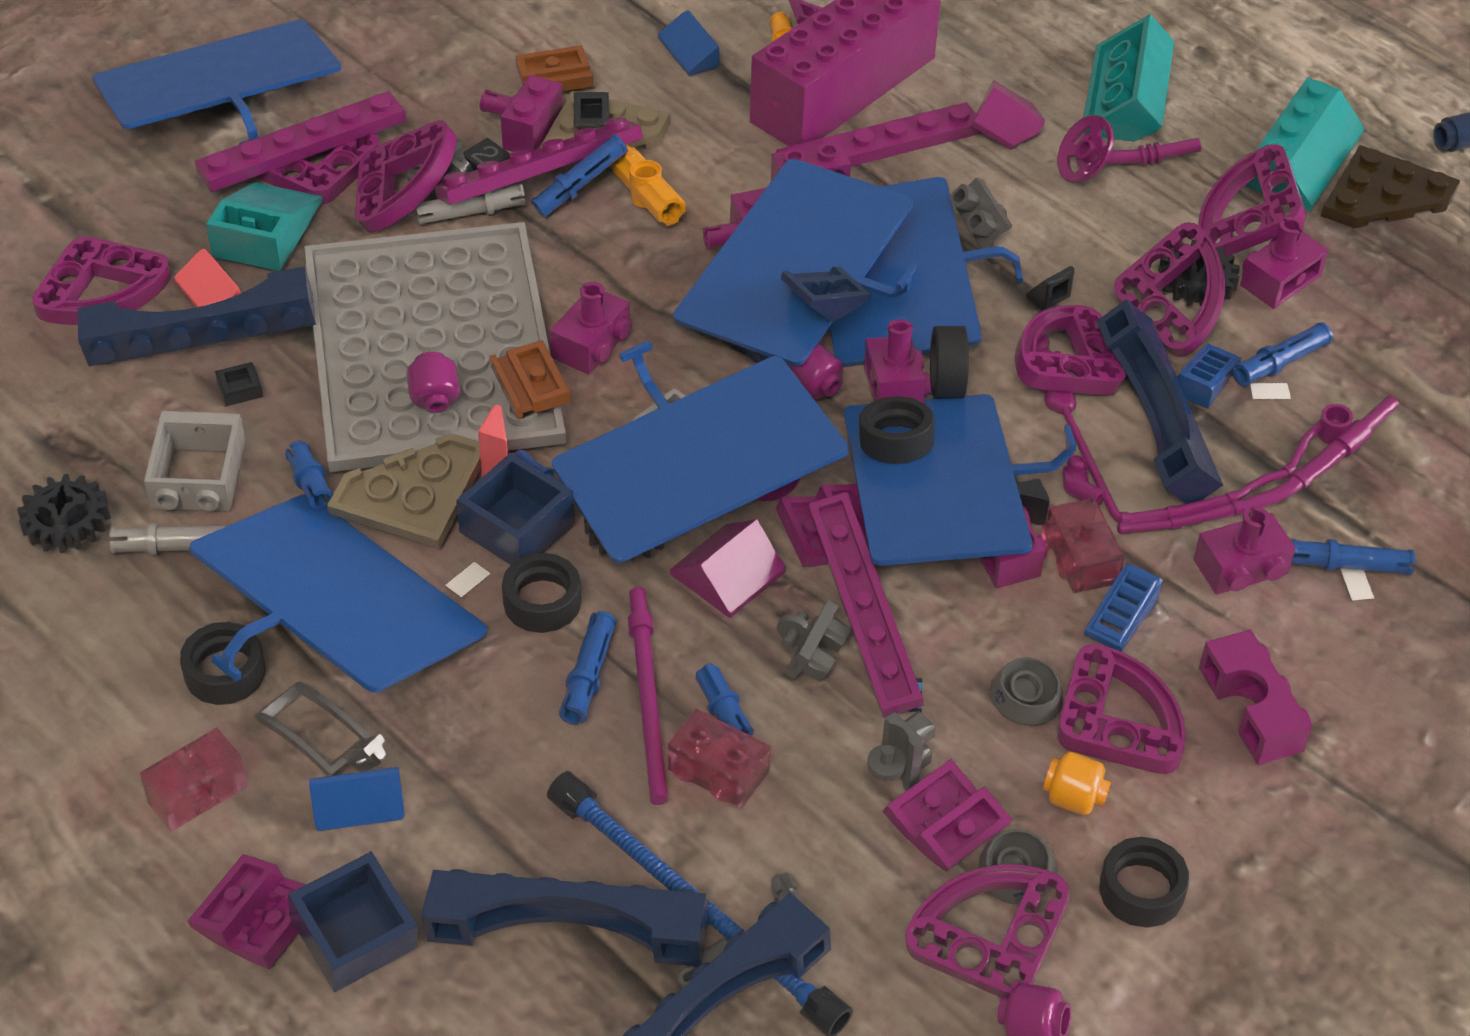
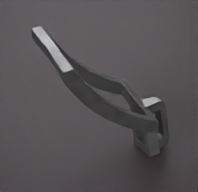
M300 681L296 682L254 715L259 723L295 746L327 776L334 774L344 764H352L358 771H363L379 765L387 757L382 747L385 740L380 733L371 737L336 704ZM300 695L328 711L360 739L330 764L295 733L272 718Z

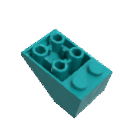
M257 182L231 194L220 201L206 223L212 257L282 271L322 203V196Z

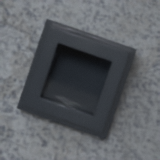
M573 92L574 128L606 126L605 122L609 120V92Z
M1069 266L1042 281L1026 294L1027 298L1042 311L1068 298L1071 294L1075 269Z
M1033 479L1018 482L1017 487L1021 502L1028 511L1030 523L1045 525L1050 500L1041 480Z

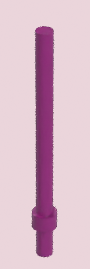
M635 587L629 591L631 614L628 616L629 635L634 638L650 802L654 805H662L668 801L650 638L654 633L653 618L647 610L645 589Z

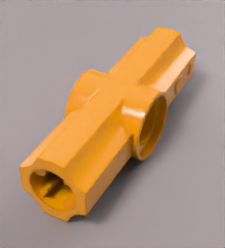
M626 144L628 152L612 163L609 168L630 190L632 203L637 207L646 208L658 222H663L666 226L678 223L681 215L686 212L685 201L662 178L660 164L652 160H646L635 147H630Z

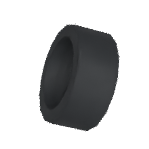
M934 326L930 343V383L932 396L934 398H964L967 392L969 373V347L966 327Z
M884 397L872 401L863 408L859 415L861 449L868 457L884 463L900 464L921 459L930 452L934 444V417L932 410L925 403L909 397ZM888 427H905L912 429L910 431L903 433H890L881 431L882 429Z
M549 553L530 554L514 561L505 571L502 580L503 605L507 617L514 625L526 631L539 633L556 631L570 624L579 613L582 601L581 581L578 570L569 560ZM538 581L554 582L566 590L562 598L553 603L542 605L528 603L517 595L522 587Z
M232 622L212 623L199 628L186 639L180 651V665L184 682L190 693L202 702L215 705L232 704L249 697L259 688L265 676V661L261 643L256 635L248 638L238 651L248 656L246 664L239 669L242 672L241 680L234 681L228 675H206L198 670L200 662L207 656L218 651H224L236 633L245 627L244 625Z
M1142 836L1129 838L1113 846L1106 856L1100 876L1099 892L1106 908L1116 918L1127 924L1146 928L1164 925L1177 916L1184 904L1189 886V870L1184 858L1172 846L1161 840ZM1134 865L1151 867L1162 873L1169 881L1170 891L1167 895L1160 898L1147 899L1137 897L1126 891L1118 882V873L1123 868Z

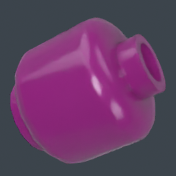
M819 343L804 364L800 366L787 364L814 400H820L826 396L831 397L842 386L843 363Z
M440 352L422 353L408 366L406 378L409 397L414 405L426 409L430 413H439L447 410L449 405L459 398L460 384L457 367L454 361L444 356V354Z
M1019 983L1012 989L1009 996L1001 998L998 1007V1023L1004 1025L1006 1036H1067L1071 1023V1005L1064 1001L1062 993L1056 988Z

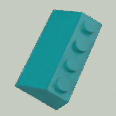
M1151 14L1096 45L1084 117L1098 115L1106 119L1112 126L1114 139L1135 142L1146 135L1151 136L1155 134L1163 125L1175 41ZM1091 128L1085 131L1084 134L1091 132ZM1102 128L1100 137L1107 138L1106 132Z
M1307 77L1256 150L1271 144H1278L1284 148L1291 162L1304 208L1311 212L1363 135L1365 127L1340 89ZM1274 160L1270 162L1271 171L1278 170ZM1258 176L1250 180L1245 186L1263 193ZM1279 183L1274 186L1271 192H1281L1289 183Z

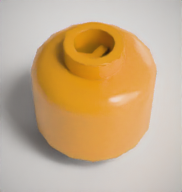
M1068 751L1060 759L1053 758L1045 778L1043 791L1049 792L1048 799L1051 805L1080 816H1086L1091 813L1095 804L1104 806L1112 782L1104 779L1105 766L1102 762Z

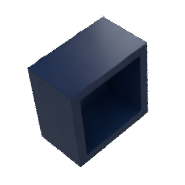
M512 453L507 455L456 500L459 532L510 565L526 555L541 553L574 523L573 491Z
M372 851L288 894L289 917L334 993L417 948L418 925Z

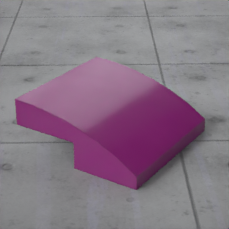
M856 484L821 485L816 496L780 497L775 509L802 567L828 564L809 512L808 503L840 493H848L868 547Z
M952 759L893 800L882 811L919 851L946 872L1013 821L984 786L977 790Z
M242 854L187 922L191 928L217 945L252 963L270 969L298 933L289 917L288 894L306 884L283 877L278 866Z

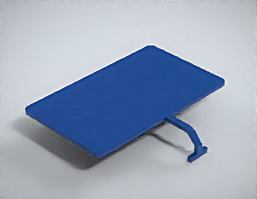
M294 20L99 72L93 75L92 78L117 121L124 129L139 127L231 101L242 116L249 138L247 141L259 137L250 110L242 98L338 72L341 70V63L305 20Z
M797 159L786 161L676 308L673 314L675 322L768 357L779 356L787 364L793 366L804 364L832 323L810 307L780 279L782 272L789 271L791 274L830 272L832 267H841L866 290L890 298L902 295L912 286V276L917 270L916 263L911 262L897 282V288L865 278V275L913 208L912 198Z
M934 177L881 186L882 188L911 197L913 208L865 275V278L897 288V282L911 262L917 264V270L912 276V286L907 292L898 297L890 298L867 290L871 294L868 302L831 324L830 331L834 355L843 363V367L864 364L865 339L888 337V324L897 319L906 320L912 324L913 332L911 338L915 350H921L922 354L930 353L931 334L934 326H965L968 346L979 344L982 340V334L965 262L1002 256L1012 261L1017 284L1023 283L1019 256L999 246L963 252L953 206L949 200V188L945 178Z
M648 340L619 353L622 362L632 359L644 388L659 409L556 456L552 460V466L562 484L573 491V501L611 560L616 563H622L845 457L849 452V448L845 439L781 357H769L669 404L653 382L644 363L642 354L653 349L651 342Z
M982 394L965 396L964 398L924 399V403L932 410L934 417V444L930 452L921 459L909 463H884L868 457L860 446L859 415L868 404L850 405L844 409L845 424L870 559L873 564L879 566L1025 554L1032 550V539L1014 475L1055 471L1073 455V452H1076V443L1070 425H1065L1066 449L1052 461L1011 465L994 398L990 395ZM888 427L882 429L881 431L890 433H903L910 431L912 429L905 427Z
M306 495L294 497L190 543L189 551L194 557L269 614L240 629L222 652V656L218 653L212 655V663L234 681L241 680L242 672L235 668L233 664L234 657L248 638L280 623L370 692H380L484 638L487 634L488 628L486 624L340 517L330 515L328 508L324 510L312 509Z

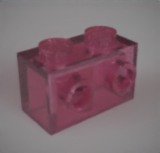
M696 708L668 743V770L678 779L684 782H692L706 789L716 799L730 802L743 808L769 773L771 746Z

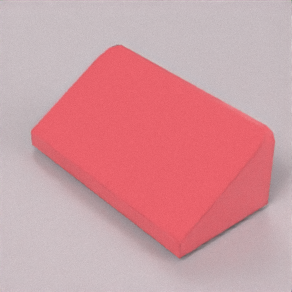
M205 248L197 252L174 276V282L196 307L220 302L241 294L239 287Z
M500 405L492 407L478 430L482 477L508 455L507 438Z

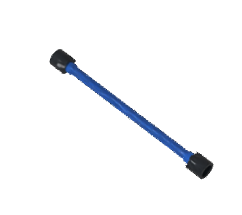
M563 772L552 782L547 791V799L572 820L575 817H580L585 822H590L628 856L634 859L635 862L643 866L648 873H651L668 890L689 889L700 893L680 875H677L660 858L649 851L640 841L628 833L627 830H624L615 820H612L610 816L600 809V805L594 801L597 794L572 772ZM707 899L709 924L715 930L722 933L724 937L728 936L730 939L736 933L744 932L743 928H740L738 924L732 921L726 914H723L718 907ZM792 974L773 978L779 984H782L788 992H791L793 996L795 995L796 1001L803 1007L800 1010V1014L825 1036H836L851 1019L853 1009L825 985L817 989L813 984L805 983L803 979H797Z

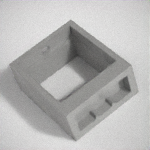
M161 411L144 479L150 509L231 511L246 441L241 414ZM174 450L226 451L220 480L168 478Z

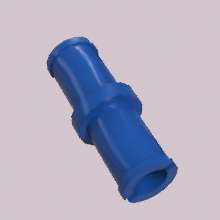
M296 441L291 443L289 446L294 456L291 450L287 448L285 456L294 470L293 479L296 486L304 491L312 509H326L328 502L324 495L330 501L333 492L325 481L326 472L322 464L315 461L311 449L306 442Z

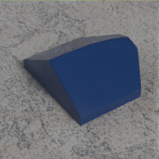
M832 267L830 272L791 274L789 271H783L780 278L810 307L831 323L836 322L868 302L871 296L866 289L841 267Z

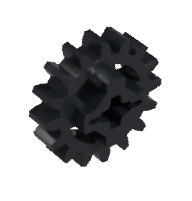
M1192 240L1190 246L1195 245L1196 241ZM1219 247L1216 250L1225 277L1224 299L1230 300L1232 292L1236 291L1238 286L1240 266L1234 264L1235 257L1233 255L1224 256L1225 248ZM1171 248L1170 250L1173 252L1176 259H1179V253H1175L1174 249ZM1203 258L1197 259L1162 290L1164 292L1173 291V300L1175 301L1185 298L1187 306H1191L1193 302H1199L1202 306L1207 288V271ZM1160 259L1159 273L1165 272L1170 267L1171 262L1168 259Z
M64 474L61 482H55L52 477L47 478V486L33 485L34 495H23L22 501L24 506L17 509L23 536H28L32 546L41 542L45 552H48L53 545L58 546L60 553H65L67 545L72 544L77 550L82 549L81 541L85 539L94 543L97 541L95 531L105 532L107 529L105 520L111 518L105 491H100L96 481L87 485L85 476L82 475L76 481H70L69 475Z

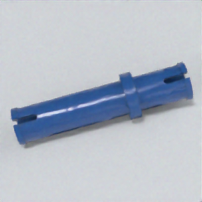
M612 134L608 140L564 175L559 173L554 177L555 182L538 196L532 198L531 203L542 217L546 218L567 199L573 200L578 196L577 191L628 152L625 143L618 135Z
M1319 322L1273 347L1265 346L1259 349L1255 356L1234 365V378L1238 384L1245 387L1266 375L1274 376L1280 373L1284 366L1323 346L1331 344L1330 341L1333 340L1332 331L1327 324Z
M1290 539L1296 547L1291 565L1323 567L1325 571L1334 572L1336 568L1397 573L1411 576L1414 571V567L1409 566V564H1415V552L1412 549L1401 550L1338 544V541L1334 539H1327L1325 543Z
M598 611L597 614L594 612L590 616L575 668L567 675L565 681L567 692L560 707L559 716L569 724L578 725L579 722L581 724L585 722L591 699L599 691L600 670L606 657L611 636L616 627L615 617L608 612Z

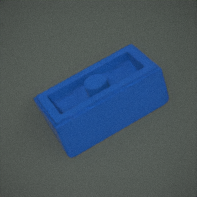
M689 10L681 13L658 33V39L688 76L719 66V46Z
M399 767L309 779L314 823L318 831L404 819L405 813Z

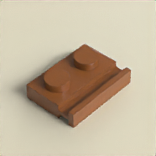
M582 45L515 55L516 68L522 85L529 75L562 83V91L594 87L593 73L590 72V65Z
M543 340L507 350L505 356L498 358L495 354L490 356L491 368L517 419L523 417L522 413L531 410L535 414L571 402L570 391Z

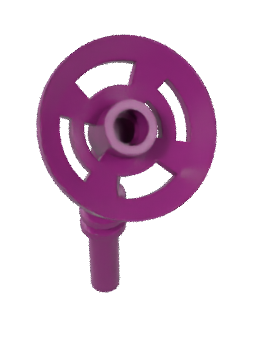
M1090 115L1076 122L1064 136L1058 151L1057 165L1064 179L1072 183H1082L1094 177L1106 164L1140 163L1141 166H1146L1147 162L1149 165L1154 164L1155 161L1156 163H1161L1162 159L1200 152L1201 142L1199 138H1193L1163 145L1155 142L1153 147L1151 144H1146L1145 148L1143 145H1139L1138 149L1112 150L1114 134L1111 124L1101 116ZM1091 128V132H1088V133H1086L1084 136H1082L1081 139H1080V140L1077 142V144L1075 145V142L1077 141V139H1078L1085 131H1087L1088 129ZM1102 128L1105 130L1107 135L1106 146L1103 138L1100 137L1102 133ZM1070 157H1076V162L1080 166L1075 174L1070 167Z

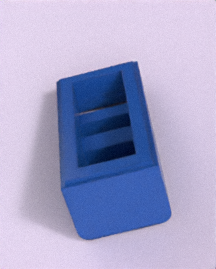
M1207 343L1177 376L1186 399L1208 409L1232 376L1234 365L1240 363L1242 358Z
M1127 563L1087 625L1084 635L1107 647L1122 652L1158 601L1162 580L1145 570ZM1121 597H1124V598H1126V599H1128V600H1130V601H1133V602L1137 603L1138 606L1135 605V604H1133V603H1131V602H1129V601H1127V600H1125V599H1123V598H1121ZM1112 609L1115 610V611H1117V612H1119V613H1121V614H1123V615H1125V616H1127V617H1129L1130 619H1127V618H1125V617H1123V616H1121V615H1119V614L1113 612ZM1106 621L1123 631L1120 633L1103 625V622Z

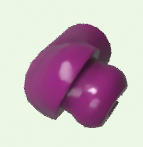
M1073 455L1067 460V466L1063 467L1064 489L1070 496L1097 508L1104 500L1105 491L1088 482V473L1086 472L1089 466L1088 461L1082 456Z

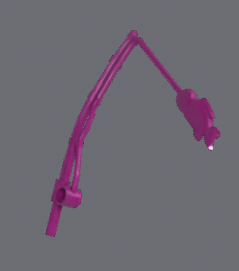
M1048 335L1043 336L1036 342V351L1061 353L1060 351L1052 352L1048 349ZM1039 389L1045 394L1044 401L1047 408L1059 414L1063 413L1067 424L1070 425L1080 452L1088 461V469L1096 486L1105 491L1103 501L1110 516L1116 522H1119L1117 525L1119 534L1181 529L1182 526L1230 516H1240L1244 514L1247 508L1252 511L1254 506L1263 508L1296 494L1299 490L1307 488L1312 484L1313 480L1329 470L1340 459L1349 457L1371 437L1372 430L1399 406L1398 401L1394 397L1387 396L1361 420L1352 422L1353 413L1349 408L1341 404L1327 405L1322 410L1321 419L1302 436L1291 460L1281 470L1264 474L1245 485L1242 489L1225 493V495L1179 506H1168L1164 509L1129 513L1118 511L1071 414L1076 408L1074 393ZM1317 434L1323 442L1329 444L1319 455L1301 469H1296L1309 442ZM1289 478L1285 483L1267 492L1242 499L1262 485Z

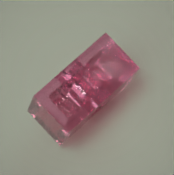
M1090 498L1049 507L1047 522L1042 526V537L1048 549L1052 548L1056 556L1058 573L1062 579H1067L1073 594L1111 586L1123 568L1125 557L1096 499Z
M217 727L139 772L148 804L170 832L247 787L241 755Z

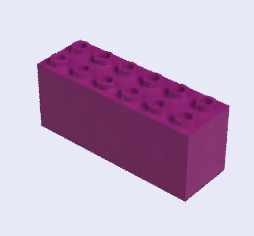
M941 0L832 1L752 55L749 122L788 146L824 138L935 58Z

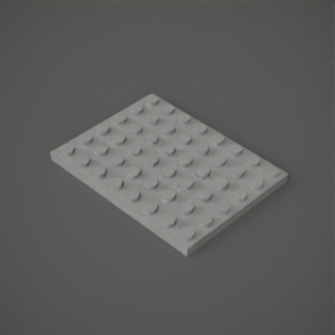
M525 222L304 246L307 275L314 300L316 325H313L329 473L375 467L383 464L382 459L412 447L414 451L435 444L436 438L449 433L479 441L478 430L495 405H500L502 408L507 438V451L566 444V432L561 406L535 414L531 410L522 413L523 417L517 419L490 364L491 355L495 354L497 358L505 356L507 350L543 340L550 353ZM426 352H440L453 360L457 367L460 384L459 398L449 405L447 410L439 413H430L426 409L419 408L412 403L409 397L406 378L407 368L418 355Z

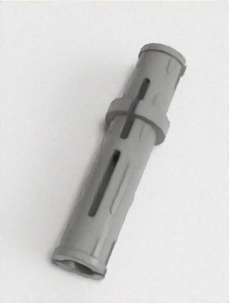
M517 183L452 205L439 199L424 201L415 208L417 210V221L420 226L425 223L484 212L487 215H493L495 213L494 210L526 206V200L523 198L525 196L522 183Z
M149 523L147 528L111 527L110 538L126 541H110L111 554L148 552L149 556H157L159 551H189L192 541L229 525L158 527L157 523Z

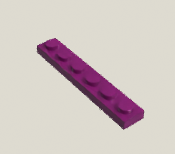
M387 91L195 160L196 171L208 189L214 192L405 122V110L391 92Z
M965 102L777 149L776 152L840 141L852 167L978 135L981 132L971 126L976 114L970 105Z
M617 117L606 121V126L598 129H580L574 132V137L545 141L540 149L513 152L509 155L510 159L499 163L498 161H487L477 165L478 170L466 174L465 172L448 174L444 177L445 181L438 183L434 188L436 197L452 205L583 160L588 154L608 140L612 134L618 135L625 145L643 139L641 126L626 120L625 117Z
M844 492L808 503L811 518L882 717L885 718L893 712L898 714L924 706L923 696L877 571L871 562L869 550L848 493Z

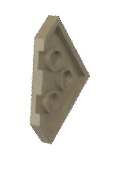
M575 91L570 93L543 142L552 139L566 140L574 137V132L584 129L574 128L573 92ZM609 99V120L625 117L626 120L641 126L643 139L629 143L630 147L643 145L648 149L660 144L670 124V113ZM580 161L556 168L554 170L566 173Z
M449 433L436 438L435 444L414 451L412 447L382 459L383 464L361 472L360 468L347 472L343 475L327 505L329 514L440 549L458 515L456 500L472 487L481 469L479 441Z

